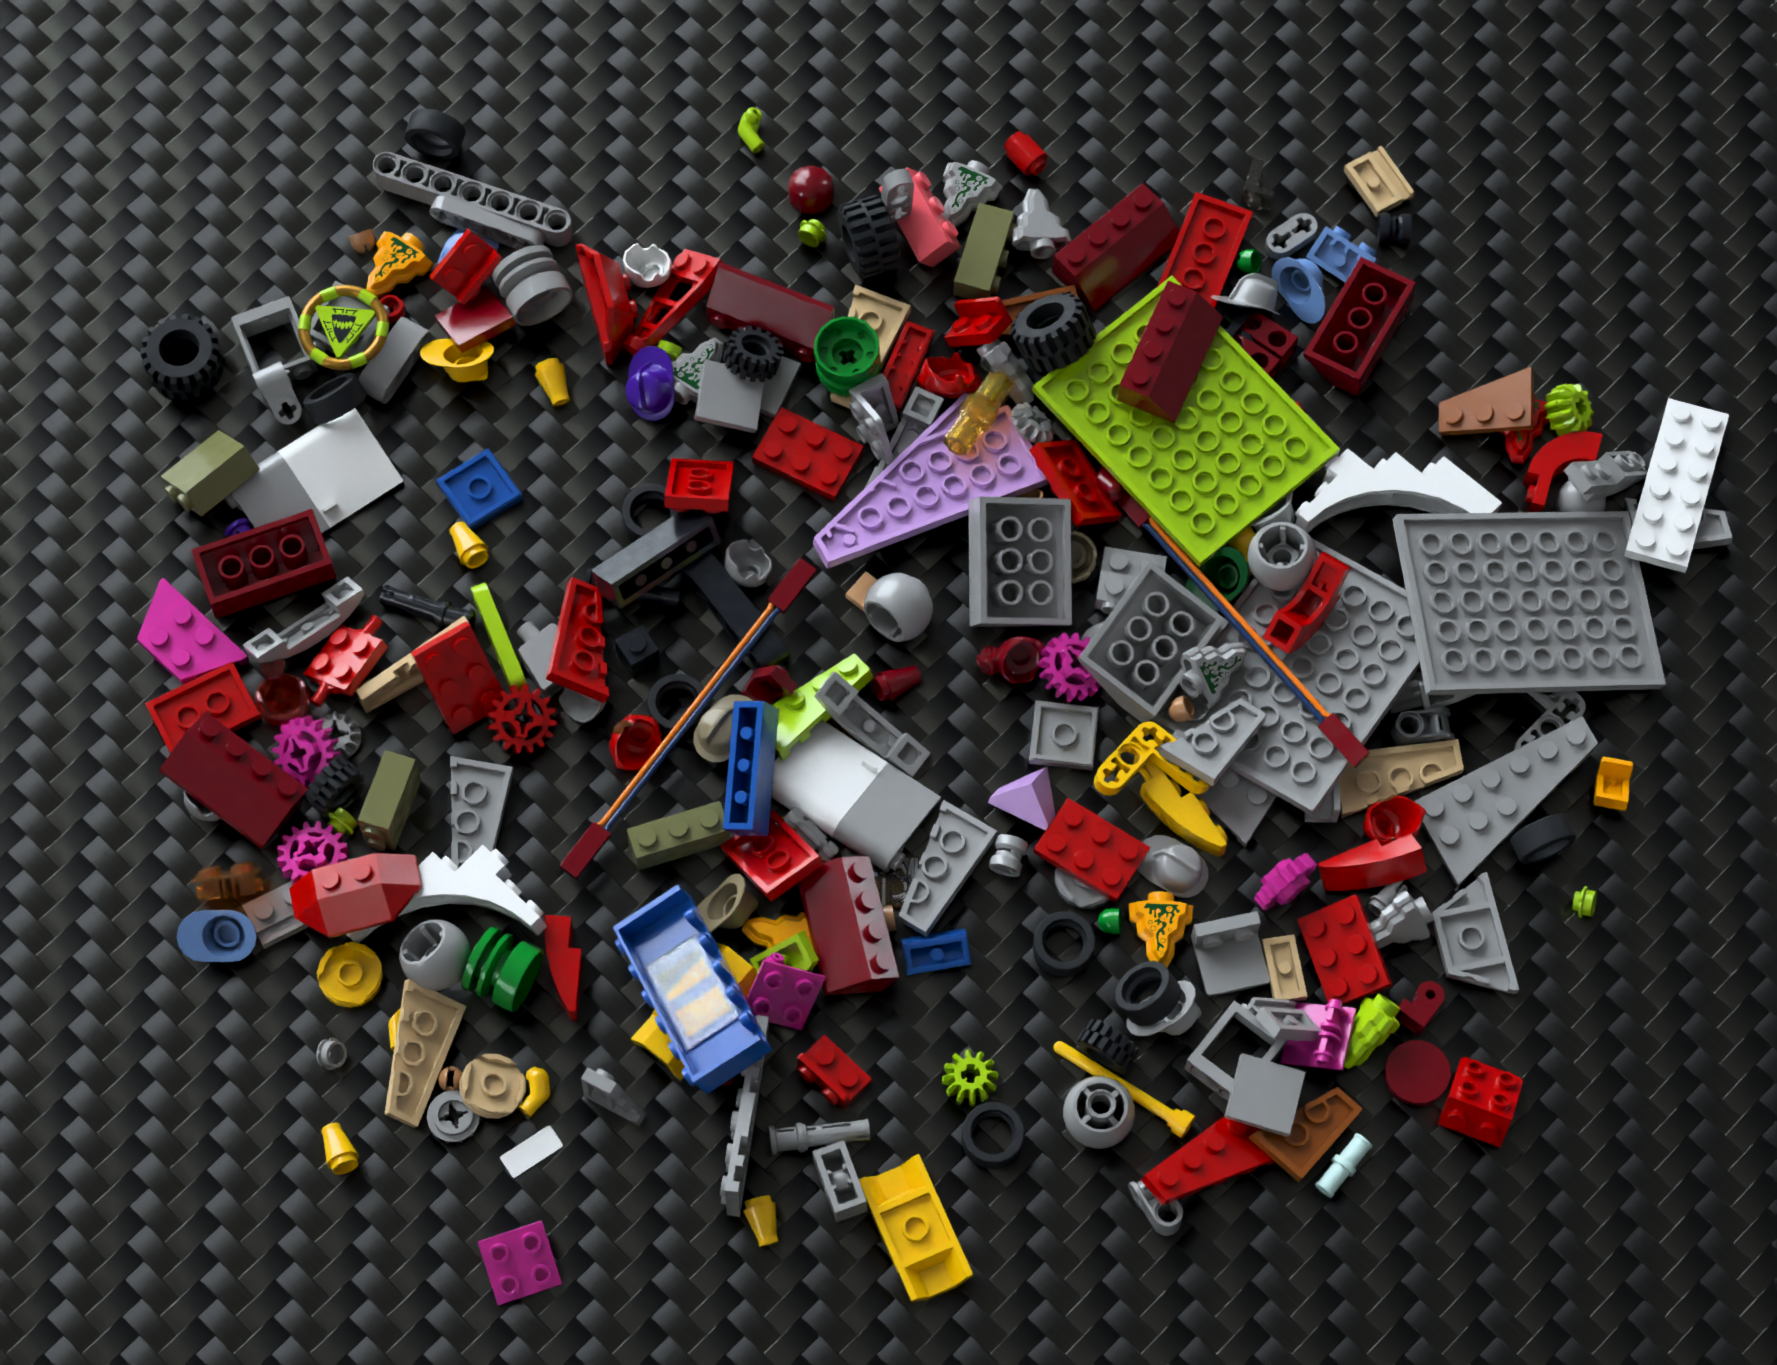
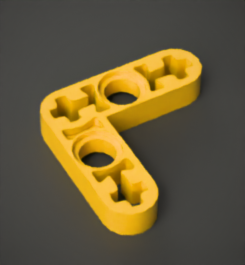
M1149 721L1138 725L1099 767L1094 777L1095 788L1100 793L1108 796L1115 795L1150 760L1193 794H1203L1209 790L1211 785L1202 779L1198 782L1193 779L1195 775L1187 770L1184 773L1182 767L1168 762L1165 757L1156 751L1162 743H1172L1177 739L1158 724ZM1149 734L1154 737L1153 740L1150 739L1147 742L1143 739L1144 736ZM1125 752L1134 754L1137 758V763L1133 765L1124 763L1121 759V754ZM1116 768L1119 772L1115 780L1109 783L1105 782L1104 778H1108Z

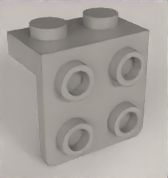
M881 373L849 390L852 398V403L849 404L853 416L859 422L856 430L862 442H868L875 457L878 460L882 458L889 466L894 461L887 432L898 427L900 422L888 380Z

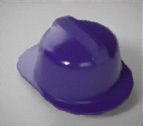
M655 346L642 348L633 356L629 364L628 382L626 384L628 402L632 405L635 412L646 420L657 421L665 418L671 412L675 403L671 358L666 351Z

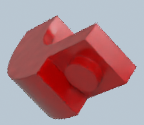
M1587 431L1564 434L1551 440L1537 452L1530 463L1523 481L1524 485L1529 486L1525 502L1530 504L1528 512H1542L1550 483L1554 478L1565 473L1563 470L1572 462L1596 461L1603 434Z
M1326 552L1320 553L1298 594L1287 606L1276 611L1262 638L1288 654L1303 646L1321 627L1341 596L1338 592L1351 568Z

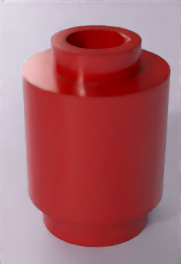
M1018 131L1005 142L1003 148L1007 151L1006 156L1025 176L1032 174L1036 176L1047 166V153L1028 134Z

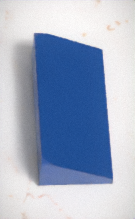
M964 928L930 933L927 937L918 935L900 939L907 975L971 965L968 937Z

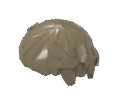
M1073 531L1071 532V583H1077L1086 580L1094 570L1097 552L1093 541L1087 535Z

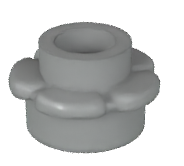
M333 1037L329 1038V1040H322L316 1052L317 1062L320 1066H324L326 1070H333L342 1066L347 1058L345 1045Z

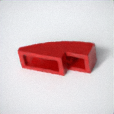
M1412 834L1383 846L1375 839L1318 863L1325 891L1368 889L1407 880L1427 872L1422 847Z
M545 915V924L547 926L544 934L546 954L553 984L571 1021H577L583 965L582 950L580 948H571L573 933L571 916Z

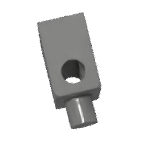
M528 621L517 631V635L525 643L518 649L519 659L536 688L541 689L540 695L542 698H551L564 688L561 685L546 680L557 625L551 623L539 631L531 621Z

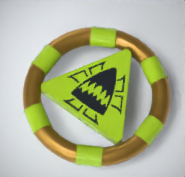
M354 285L332 286L317 293L304 307L299 319V340L307 355L321 366L334 370L355 369L367 364L381 351L388 337L389 319L386 309L378 297L365 288ZM341 296L358 298L371 307L372 310L322 306V304ZM315 312H317L336 358L330 357L318 349L311 339L310 329ZM376 317V334L372 344L364 352L342 359Z

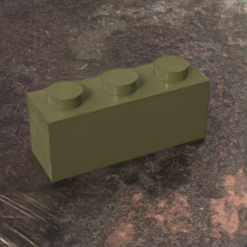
M983 203L978 204L954 280V296L977 299L988 298L992 294H998L1002 278L998 276L1000 267L1006 268L1010 254L1006 247L1008 241L1012 242L1013 228L1017 227V224L1013 223V211Z
M717 801L628 828V842L637 870L639 871L715 848L730 839V832L723 829L724 811L721 802Z

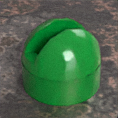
M1257 249L1243 250L1237 255L1239 261H1236L1238 270L1246 274L1258 273L1260 271L1261 254Z
M1109 908L1100 913L1098 923L1103 932L1121 934L1122 915L1120 908Z

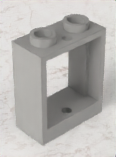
M289 296L231 317L235 333L252 374L260 371L247 338L289 322L304 356L283 365L290 381L306 379L318 371L316 362L307 355L299 340V318Z
M1235 1000L1190 1055L1184 1068L1227 1102L1234 1079L1206 1059L1204 1054L1233 1018L1237 1019L1271 1045V1048L1262 1058L1264 1060L1274 1062L1283 1051L1287 1039L1275 1040L1269 1037L1263 1031V1025L1255 1018L1256 1011L1248 1010L1247 1004L1242 1003L1240 1005Z

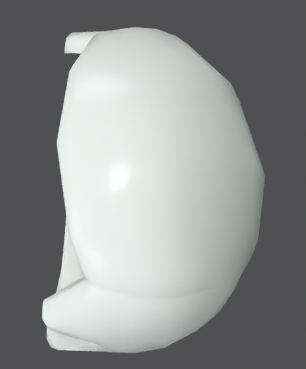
M636 243L624 253L623 264L629 280L637 287H657L670 277L672 270L671 259L667 252L661 250L655 244H652L649 248H642Z

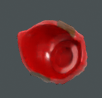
M630 714L622 721L616 723L609 742V750L616 768L622 770H641L663 741L658 722L648 715Z
M1393 794L1385 799H1378L1375 804H1372L1367 809L1363 829L1371 841L1377 839L1381 846L1409 834L1416 838L1421 830L1426 810L1407 797Z

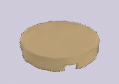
M484 1054L466 1065L459 1080V1091L464 1104L473 1113L484 1118L499 1119L512 1114L521 1104L526 1092L525 1077L516 1067L517 1064L510 1058L500 1054Z

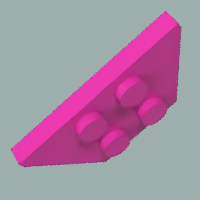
M162 578L159 581L137 640L180 683H188L231 661L233 664L239 663L240 665L246 664L249 661L248 656L167 580Z

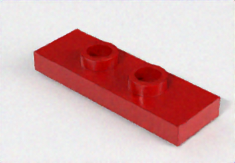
M907 320L883 371V375L888 380L896 412L901 413L935 336L934 330Z

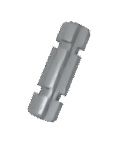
M795 807L790 810L783 820L792 829L795 827L797 829L796 833L813 850L817 849L819 851L818 855L824 861H830L838 853L839 848L831 840L828 842L826 840L827 836L810 819L806 821L803 818L805 814Z

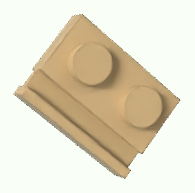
M1382 146L1378 147L1376 151L1368 152L1344 166V173L1376 217L1379 216V213H1386L1401 205L1403 201L1412 199L1414 196V190Z

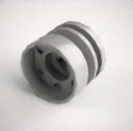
M544 245L524 247L504 258L492 273L493 282L499 288L500 295L506 299L507 308L514 321L520 326H531L551 319L560 313L573 297L572 290L564 275L559 272L558 264L553 259L550 249Z

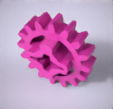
M1076 632L1070 638L1066 633H1062L1057 639L1054 637L1047 644L1048 646L1041 651L1040 654L1044 658L1038 662V666L1045 668V670L1039 677L1049 680L1045 687L1047 690L1052 687L1057 689L1055 697L1058 698L1064 693L1068 702H1071L1076 696L1081 702L1088 695L1092 697L1098 691V688L1101 687L1097 680L1077 660L1090 642L1088 636L1081 641L1079 640V634Z
M312 716L291 719L290 723L282 725L280 727L282 734L274 736L279 746L272 748V752L279 754V758L274 763L276 765L282 764L283 770L305 787L315 781L314 777L322 772V768L325 765L328 767L334 757L341 755V752L334 750L333 746L339 740L331 739L329 736L333 729L331 727L323 729V720L313 721Z
M306 821L303 824L304 829L300 831L293 826L291 828L292 836L283 835V845L277 847L278 856H280L277 858L279 868H282L283 877L285 879L291 877L292 885H294L312 869L348 860L346 855L348 853L347 843H343L341 832L334 834L332 825L322 829L321 821H317L315 827L310 828ZM332 853H334L332 861L328 864V860L332 858Z
M1304 853L1302 856L1299 855L1294 861L1290 858L1287 860L1283 859L1261 879L1260 882L1264 886L1260 888L1261 890L1255 894L1253 899L1265 911L1270 907L1272 908L1277 902L1281 906L1285 903H1290L1311 883L1308 877L1316 869L1317 864L1308 853Z

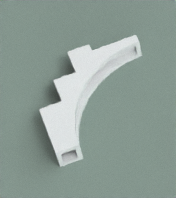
M1347 448L1339 457L1335 456L1325 465L1324 470L1327 472L1323 479V484L1314 494L1316 498L1310 503L1305 501L1295 513L1297 517L1295 524L1308 533L1321 522L1339 513L1360 507L1380 505L1411 507L1433 514L1497 513L1502 502L1444 456L1436 464L1431 462L1421 473L1396 452L1388 460L1383 458L1373 469Z
M484 845L459 868L446 855L440 859L432 852L418 866L422 888L417 894H414L408 905L398 915L400 916L423 907L443 904H464L480 906L503 913L522 923L537 936L547 927L541 919L544 912L532 900L525 903L519 897L522 893L521 890L509 880L512 876L506 868L509 861L497 849L490 852ZM382 925L346 935L353 942L360 943Z

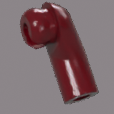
M1102 465L1096 477V484L1100 490L1106 492V498L1109 501H1119L1123 497V487Z

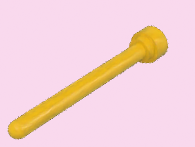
M1058 1041L1054 1044L1053 1048L1057 1054L1092 1076H1105L1120 1082L1128 1090L1134 1102L1167 1121V1126L1171 1128L1170 1132L1183 1138L1189 1131L1196 1118L1192 1113L1185 1109L1182 1111L1176 1109L1174 1111L1066 1043Z

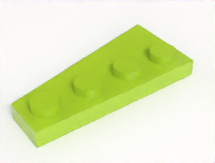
M855 653L798 688L792 695L786 696L772 705L779 709L775 753L782 761L791 754L789 750L797 742L802 744L811 736L810 730L820 721L825 723L831 717L814 696L833 671L837 672L858 691L872 680L873 675L870 668Z

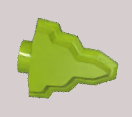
M1379 993L1374 999L1365 996L1360 1004V1010L1354 1018L1344 1067L1350 1069L1353 1066H1360L1368 1059L1377 1046L1382 1045L1390 1034L1395 1033L1400 1026L1399 1021L1395 1018L1400 1011V1007Z

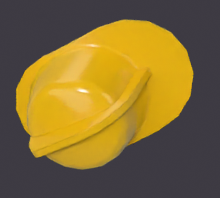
M438 339L425 344L421 348L420 356L428 364L444 367L451 379L456 382L480 381L488 377V359L493 354L494 347L491 343L485 341L461 353L450 339Z

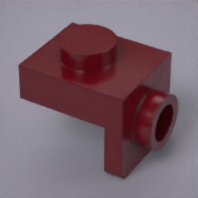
M773 665L755 669L742 689L741 695L750 698L752 701H765L771 705L775 698L792 695L798 685L790 678V674L784 668Z

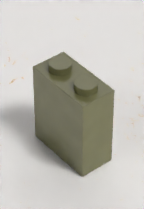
M218 430L160 477L167 485L164 488L165 493L174 503L179 502L187 512L193 510L200 516H203L257 473L260 468L244 445Z
M384 751L358 818L364 841L367 842L369 847L379 851H385L386 848L395 851L421 784L416 759L391 751Z

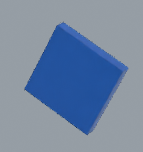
M489 448L436 480L439 489L462 521L472 531L523 500L522 493Z

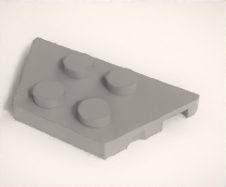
M1485 872L1479 875L1465 889L1457 892L1451 900L1443 903L1431 913L1434 921H1432L1434 933L1447 978L1516 994L1519 991L1517 979L1488 873Z

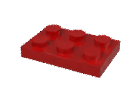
M781 407L753 454L752 462L828 499L836 501L860 459L864 446Z
M1075 440L1039 442L1029 450L1035 459L1037 467L1043 472L1050 483L1052 492L1059 499H1071V521L1075 526L1115 522L1122 515L1115 502L1109 501L1106 498V492L1098 488L1096 484L1097 473Z
M671 458L664 508H672L678 512H686L690 509L704 510L710 514L728 511L734 462Z
M467 621L410 652L453 735L486 717V713L494 712L495 708L489 703L492 700L500 702L501 699L498 692L502 691V688Z
M232 661L145 703L170 753L186 731L205 711L232 732L261 719L260 713Z
M1067 798L1035 846L1033 853L1116 903L1150 852L1151 847Z
M773 809L770 810L768 836L735 835L720 846L728 859L770 901H773L824 865L820 856Z
M1352 895L1297 919L1328 1004L1330 999H1337L1342 1001V1007L1365 998V996L1368 997L1393 986L1358 895Z

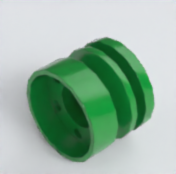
M842 316L830 320L820 328L814 341L816 371L821 384L829 392L840 397H851L850 389L881 373L879 340L875 330L867 322L856 317Z
M492 926L483 934L472 950L461 985L463 989L469 992L476 989L477 996L485 997L494 987L493 1003L510 1012H515L526 999L537 978L543 962L544 952L542 949L525 941L520 942L511 951L514 940L513 935L507 933L502 936L501 930Z

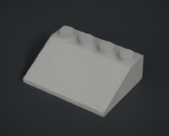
M980 496L969 500L970 627L1072 625L1071 499Z
M1149 560L1077 660L1118 705L1140 722H1147L1156 716L1179 684L1180 677L1184 674L1180 662L1182 653L1193 647L1203 649L1225 618Z

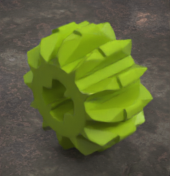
M1562 384L1551 389V393L1546 395L1547 404L1544 405L1547 411L1546 419H1549L1550 428L1556 430L1558 436L1573 432H1585L1587 427L1592 425L1591 416L1594 415L1590 406L1592 402L1587 398L1588 392L1582 391L1579 384Z
M967 1049L965 1050L964 1059L955 1053L952 1056L954 1064L945 1063L944 1071L947 1074L942 1076V1084L950 1085L946 1089L947 1096H953L958 1093L956 1099L958 1105L963 1103L964 1098H969V1105L973 1107L975 1106L976 1097L985 1103L988 1101L987 1092L994 1093L996 1091V1085L993 1081L998 1079V1072L991 1070L994 1066L993 1060L982 1062L984 1057L982 1051L977 1053L976 1058H972L971 1051ZM966 1073H973V1078H975L973 1083L967 1082V1078H965Z

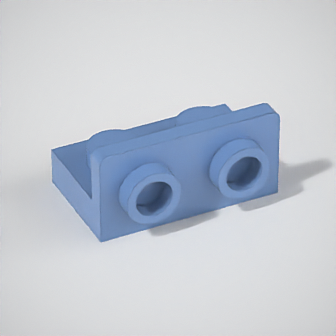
M1337 225L1334 230L1326 226L1306 256L1345 283L1360 257L1376 264L1380 263L1374 257L1377 251L1363 242L1358 247L1348 241L1352 235Z

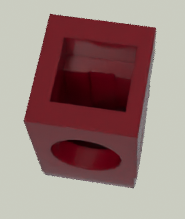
M1434 981L1423 982L1419 985L1412 1003L1405 998L1398 1006L1400 1011L1395 1018L1420 1036L1443 1003L1445 998L1443 988Z

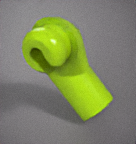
M751 107L741 117L738 134L753 153H758L765 146V143L757 134L762 114L759 109Z

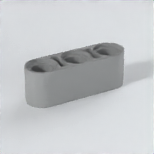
M401 317L388 334L381 351L375 358L369 361L359 376L358 380L366 395L386 404L419 359L421 348L430 341L431 332L411 320Z

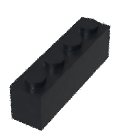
M690 509L689 511L675 514L593 568L591 572L600 595L621 609L721 543L713 518L702 510Z

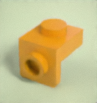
M1610 757L1601 758L1595 778L1594 805L1626 811L1633 762Z

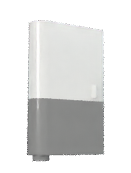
M354 408L333 421L320 424L258 463L257 465L260 470L224 499L231 509L237 507L240 511H243L254 528L313 509L322 534L404 481L362 417Z
M820 721L810 730L811 736L802 744L797 742L789 749L791 754L784 761L779 757L775 760L771 798L789 810L795 807L805 814L803 818L806 821L810 819L821 831L858 855L869 856L871 863L886 873L890 869L896 871L906 856L902 853L905 843L940 801L941 797L836 728Z

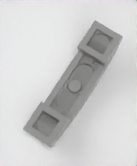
M917 386L915 387L902 413L903 417L889 443L894 460L936 421L944 398ZM881 459L878 467L875 466L865 488L888 467L883 459Z
M347 576L322 593L326 603L278 634L267 628L244 643L243 647L259 663L277 661L296 655L317 644L336 630L355 610L365 593L359 585Z
M833 671L814 697L831 717L863 746L912 778L930 755V752L908 733L902 734L857 695L859 692L837 672Z

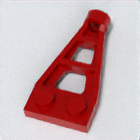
M684 249L675 258L670 277L659 286L634 334H629L622 344L623 347L634 356L642 348L655 346L711 289L718 266L723 261L719 258ZM683 282L692 285V288L679 301L670 300V296L678 283ZM662 309L669 310V312L655 325V322L659 314L661 313Z

